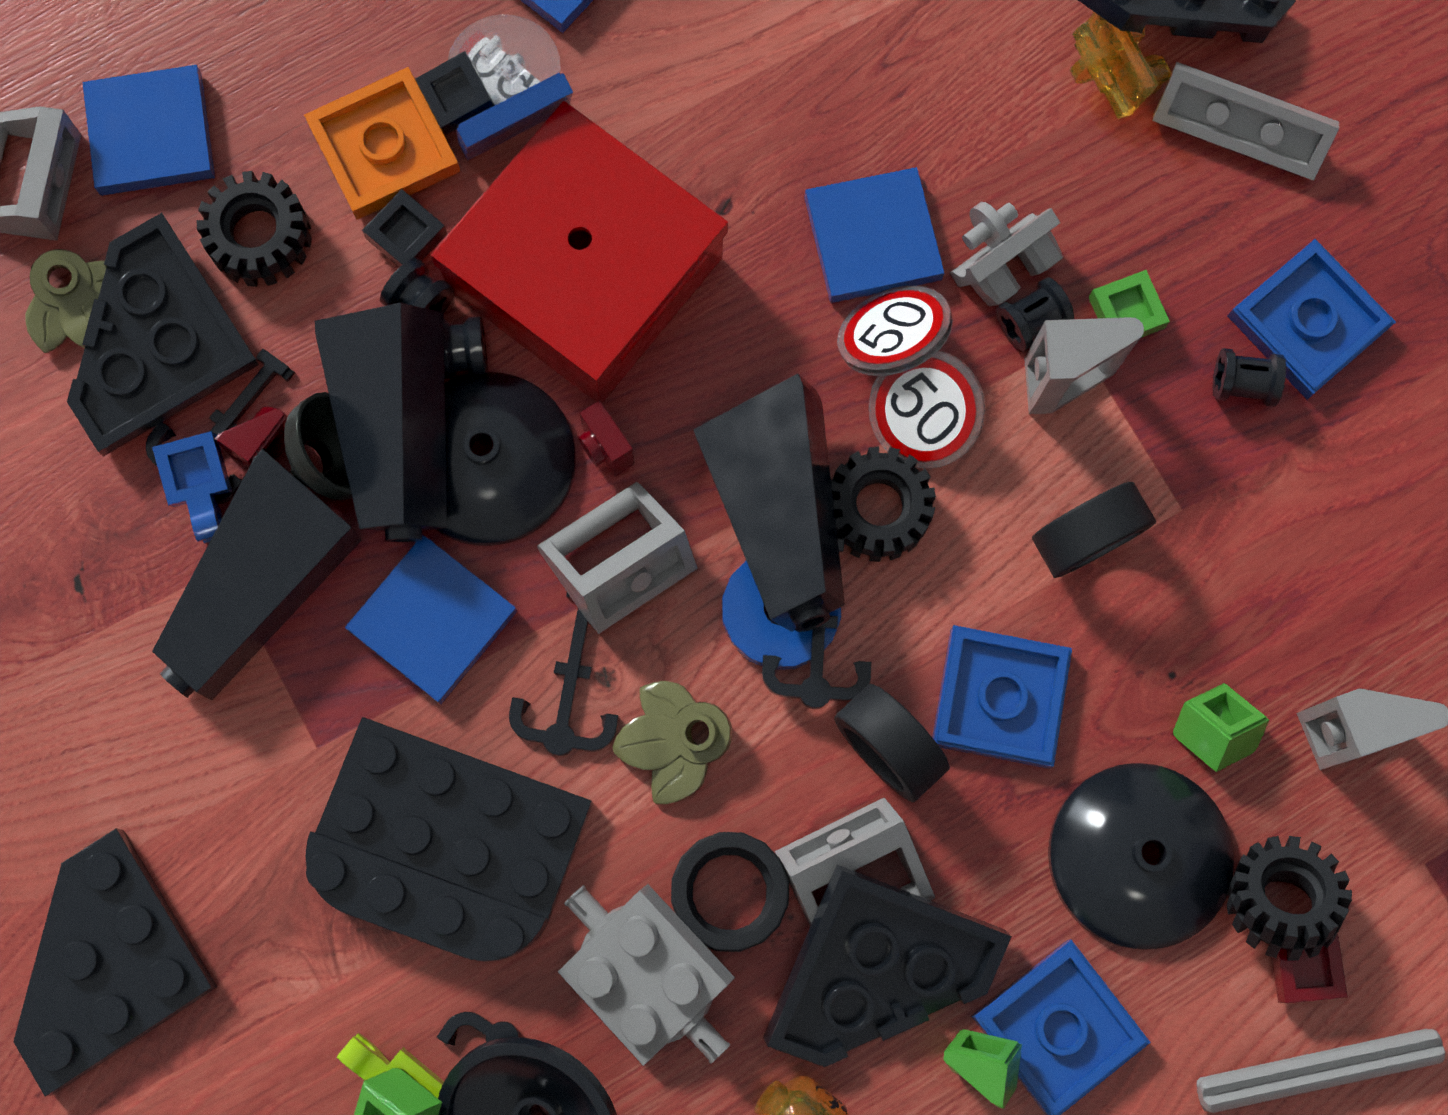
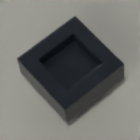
M466 51L415 78L439 126L446 135L456 130L458 124L495 106Z
M402 189L362 230L366 240L398 267L413 258H418L422 261L447 235L445 225Z

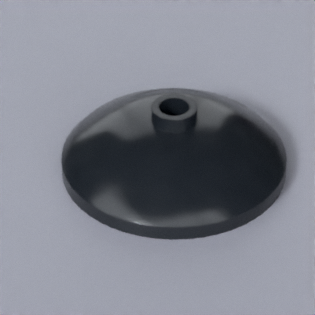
M487 372V375L474 376L471 373L445 382L447 528L434 530L452 540L478 546L506 544L532 534L557 513L564 503L573 482L576 452L573 435L564 413L556 402L542 389L514 375ZM481 439H488L493 442L491 452L484 456L475 455L472 452L474 443Z
M1131 763L1118 765L1096 773L1083 781L1069 794L1061 805L1054 819L1049 837L1048 859L1051 878L1065 908L1090 933L1106 942L1125 948L1140 950L1165 948L1179 944L1196 935L1212 921L1223 906L1233 878L1234 850L1231 834L1215 802L1199 785L1188 777L1174 770L1154 764ZM1147 841L1156 844L1160 850V859L1155 865L1148 864L1142 857V847Z
M521 1037L496 1039L471 1050L449 1072L438 1097L442 1101L438 1115H547L540 1109L539 1105L545 1108L550 1115H617L607 1091L583 1063L554 1045L536 1039Z

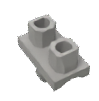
M980 202L970 210V219L974 228L964 234L962 239L971 250L983 242L987 245L950 272L957 286L971 285L989 307L1000 305L1021 288L1006 265L1016 255L1019 256L1031 276L1041 274L1063 259L1057 241L1050 231L1060 224L1052 208L1045 210L1038 216L1031 213L1009 229L1007 224L1018 217V212L1011 203L1005 204L997 211L986 202Z

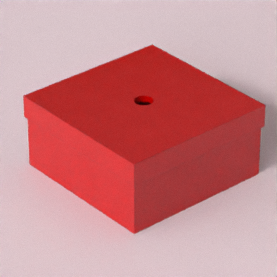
M563 101L432 252L431 258L434 266L441 271L444 281L454 288V295L595 402L600 400L603 403L723 257V238L728 233V221L570 104Z

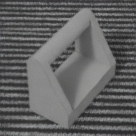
M39 106L0 112V166L8 135L32 138L18 203L16 205L0 206V233L57 241L81 133L62 109Z
M1132 317L1045 320L1024 358L1029 414L1053 413L1113 376L1144 333L1142 322Z
M635 482L537 545L546 563L598 634L698 569L685 530L638 482ZM637 509L652 528L651 531L582 576L564 557Z
M1360 688L1297 713L1320 770L1369 755L1448 725V708L1444 704Z
M885 798L774 851L781 859L789 884L810 926L818 910L812 891L830 882L837 864L854 871L894 850L911 883L900 889L928 900L935 899L906 825Z

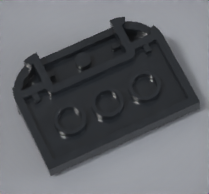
M362 717L316 832L310 831L305 855L306 877L310 885L315 888L329 905L343 913L471 960L497 961L506 959L528 948L535 940L537 941L545 930L593 802L592 800Z

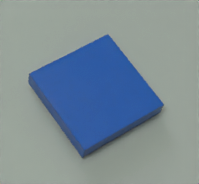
M197 65L82 82L94 188L100 196L215 178L203 79Z
M557 73L458 124V144L467 161L547 120L563 101L570 104L573 90L564 73L561 75Z
M917 167L805 190L804 199L830 303L932 283L943 279L944 269Z
M1316 239L1275 272L1227 315L1267 359L1271 354L1284 355L1286 360V379L1306 400L1396 323Z
M422 535V541L414 544L345 628L441 705L518 611L505 598L426 536Z
M953 625L950 630L932 738L940 748L1051 769L1055 763L1072 648Z
M1067 940L971 1016L984 1034L1018 1041L1019 1044H1022L1018 1079L1045 1115L1063 1114L1151 1043L1072 940Z

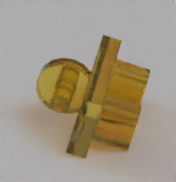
M1093 12L1092 16L1072 34L1076 40L1074 45L1081 56L1070 69L1075 83L1083 84L1094 80L1099 92L1104 93L1118 119L1132 115L1146 98L1158 92L1171 76L1172 72L1163 56L1154 54L1144 57L1137 44L1145 36V28L1142 33L1120 31Z

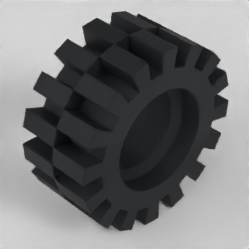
M253 171L242 172L244 182L238 184L233 175L223 178V181L228 189L221 192L214 185L207 192L213 201L212 204L201 201L198 209L204 219L196 220L197 231L202 237L200 241L217 268L221 272L224 270L228 278L237 283L241 277L247 286L257 287L258 278H263L267 286L277 284L274 274L280 271L283 272L286 278H289L295 273L290 264L294 260L301 265L304 263L307 256L303 246L311 248L312 237L307 230L311 229V225L296 193L293 194L290 186L282 179L277 184L273 175L262 172L261 180H257ZM255 211H264L271 214L276 219V231L268 242L258 247L247 248L234 240V227L243 216Z
M879 446L869 447L865 455H861L857 451L849 456V460L845 465L843 463L839 465L831 480L837 538L844 539V544L852 549L850 554L857 558H860L861 554L869 555V561L880 562L881 558L889 556L890 560L900 558L902 552L906 550L910 552L917 546L933 519L935 512L933 502L936 494L935 488H929L928 485L931 477L926 469L920 472L915 467L918 460L910 454L906 460L899 457V449L890 447L888 453H879ZM871 484H885L893 488L902 501L900 517L893 523L884 526L873 525L867 522L860 515L856 503L857 496L862 489Z
M1279 836L1267 838L1264 848L1257 842L1249 848L1247 856L1243 854L1227 893L1230 896L1227 902L1228 915L1236 914L1232 925L1237 933L1247 928L1250 930L1246 943L1255 949L1261 940L1269 944L1265 955L1277 958L1280 949L1284 948L1287 949V961L1299 960L1305 949L1308 957L1312 958L1319 955L1323 945L1328 948L1334 942L1349 912L1348 907L1352 901V890L1345 889L1350 879L1346 870L1334 874L1339 861L1332 853L1324 860L1318 857L1322 846L1311 841L1308 850L1299 848L1301 837L1289 836L1285 847H1282ZM1271 882L1293 884L1309 896L1312 901V909L1306 914L1285 912L1268 900L1265 895V887Z

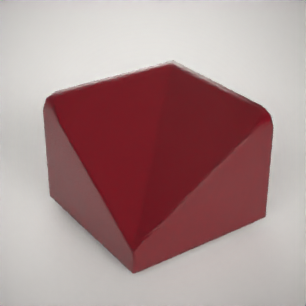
M264 406L256 413L253 419L223 431L214 439L226 453L250 468L254 458L262 450H265L272 458L277 460L285 449L284 431L287 415L278 408Z

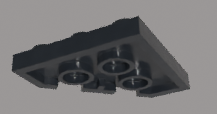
M1078 0L1120 31L1142 33L1147 24L1169 26L1173 36L1213 39L1218 31L1238 32L1242 42L1263 43L1296 2V0Z
M162 212L109 243L104 261V266L106 267L99 297L94 299L82 343L85 349L77 379L72 380L67 399L69 407L97 451L103 457L259 365Z
M115 828L61 863L13 1041L45 1097L56 1094L217 988L216 983L124 830Z
M837 864L763 1039L768 1047L827 1067L847 1058V1051L878 1037H881L883 1041L929 1021V1014L960 1000L963 1004H966L986 995L1012 936L1003 928Z

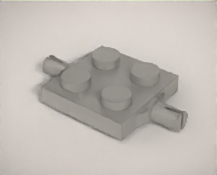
M649 884L640 889L624 906L613 909L609 913L587 891L584 885L570 896L564 905L568 906L590 931L586 934L581 949L558 973L643 1066L666 1044L679 1040L685 1035L709 1060V1063L712 1064L731 1044L727 1043L704 1016L708 1013L713 999L735 977Z

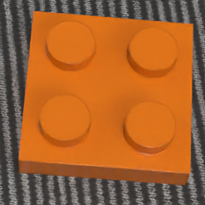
M409 67L304 114L356 220L384 208L401 189L410 196L461 172L458 161Z

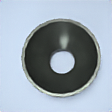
M315 393L294 407L285 423L284 444L285 452L291 465V473L304 486L329 499L341 501L351 499V489L329 393ZM304 445L312 447L319 454L323 464L322 473L313 465Z

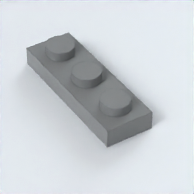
M1176 62L1152 120L1313 181L1339 130V121Z

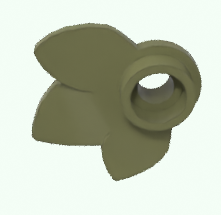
M55 249L43 253L33 263L29 277L35 296L26 311L25 322L30 337L44 353L55 350L67 337L85 349L82 343L94 299L99 297L106 267L104 266V261L86 263L74 252ZM64 268L71 272L72 279L68 286L55 288L50 285L49 277L55 269Z
M658 681L640 687V701L645 715L633 719L621 729L613 744V752L628 765L642 770H652L651 790L653 802L656 804H671L693 795L702 787L708 763L721 758L731 744L732 725L727 714L718 706L706 702H696L688 690L678 683ZM703 721L709 728V737L703 744L699 745L693 741L691 730L695 723Z

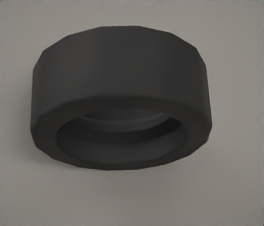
M1126 482L1099 494L1053 520L1032 536V540L1052 576L1058 578L1085 566L1142 534L1156 524V519L1135 483Z
M868 684L834 717L840 732L865 763L889 787L910 802L917 801L950 769L947 757L927 730L893 696L874 684Z
M718 832L698 840L681 856L672 876L671 904L677 916L706 947L718 952H741L763 943L780 926L789 905V880L781 859L765 842L742 832ZM722 855L740 856L751 861L762 873L766 884V902L761 914L751 924L737 930L720 929L708 924L698 913L693 901V883L699 870L710 860Z

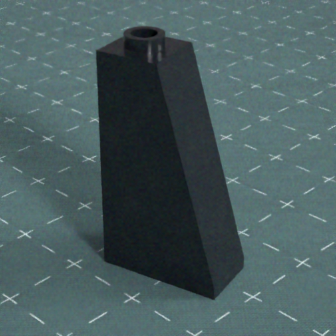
M397 303L316 320V340L359 529L385 531V541L418 542L422 541V531L447 528L444 313L409 304Z
M797 373L693 429L770 620L791 632L795 630L797 632H806L826 623L830 619L829 613L844 606L845 600L823 405L818 392Z
M262 450L254 458L152 650L167 665L160 672V675L187 698L196 691L204 697L213 700L362 541L349 524L265 450Z

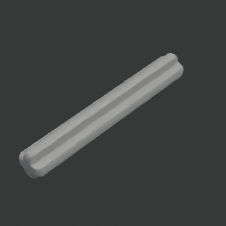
M1421 1029L1200 1077L1196 1082L1197 1094L1203 1110L1216 1113L1440 1064L1445 1060V1050L1442 1039L1436 1030Z

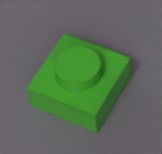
M1147 270L1093 289L1088 297L1097 318L1132 317L1140 320L1144 326L1142 337L1165 329L1170 322Z

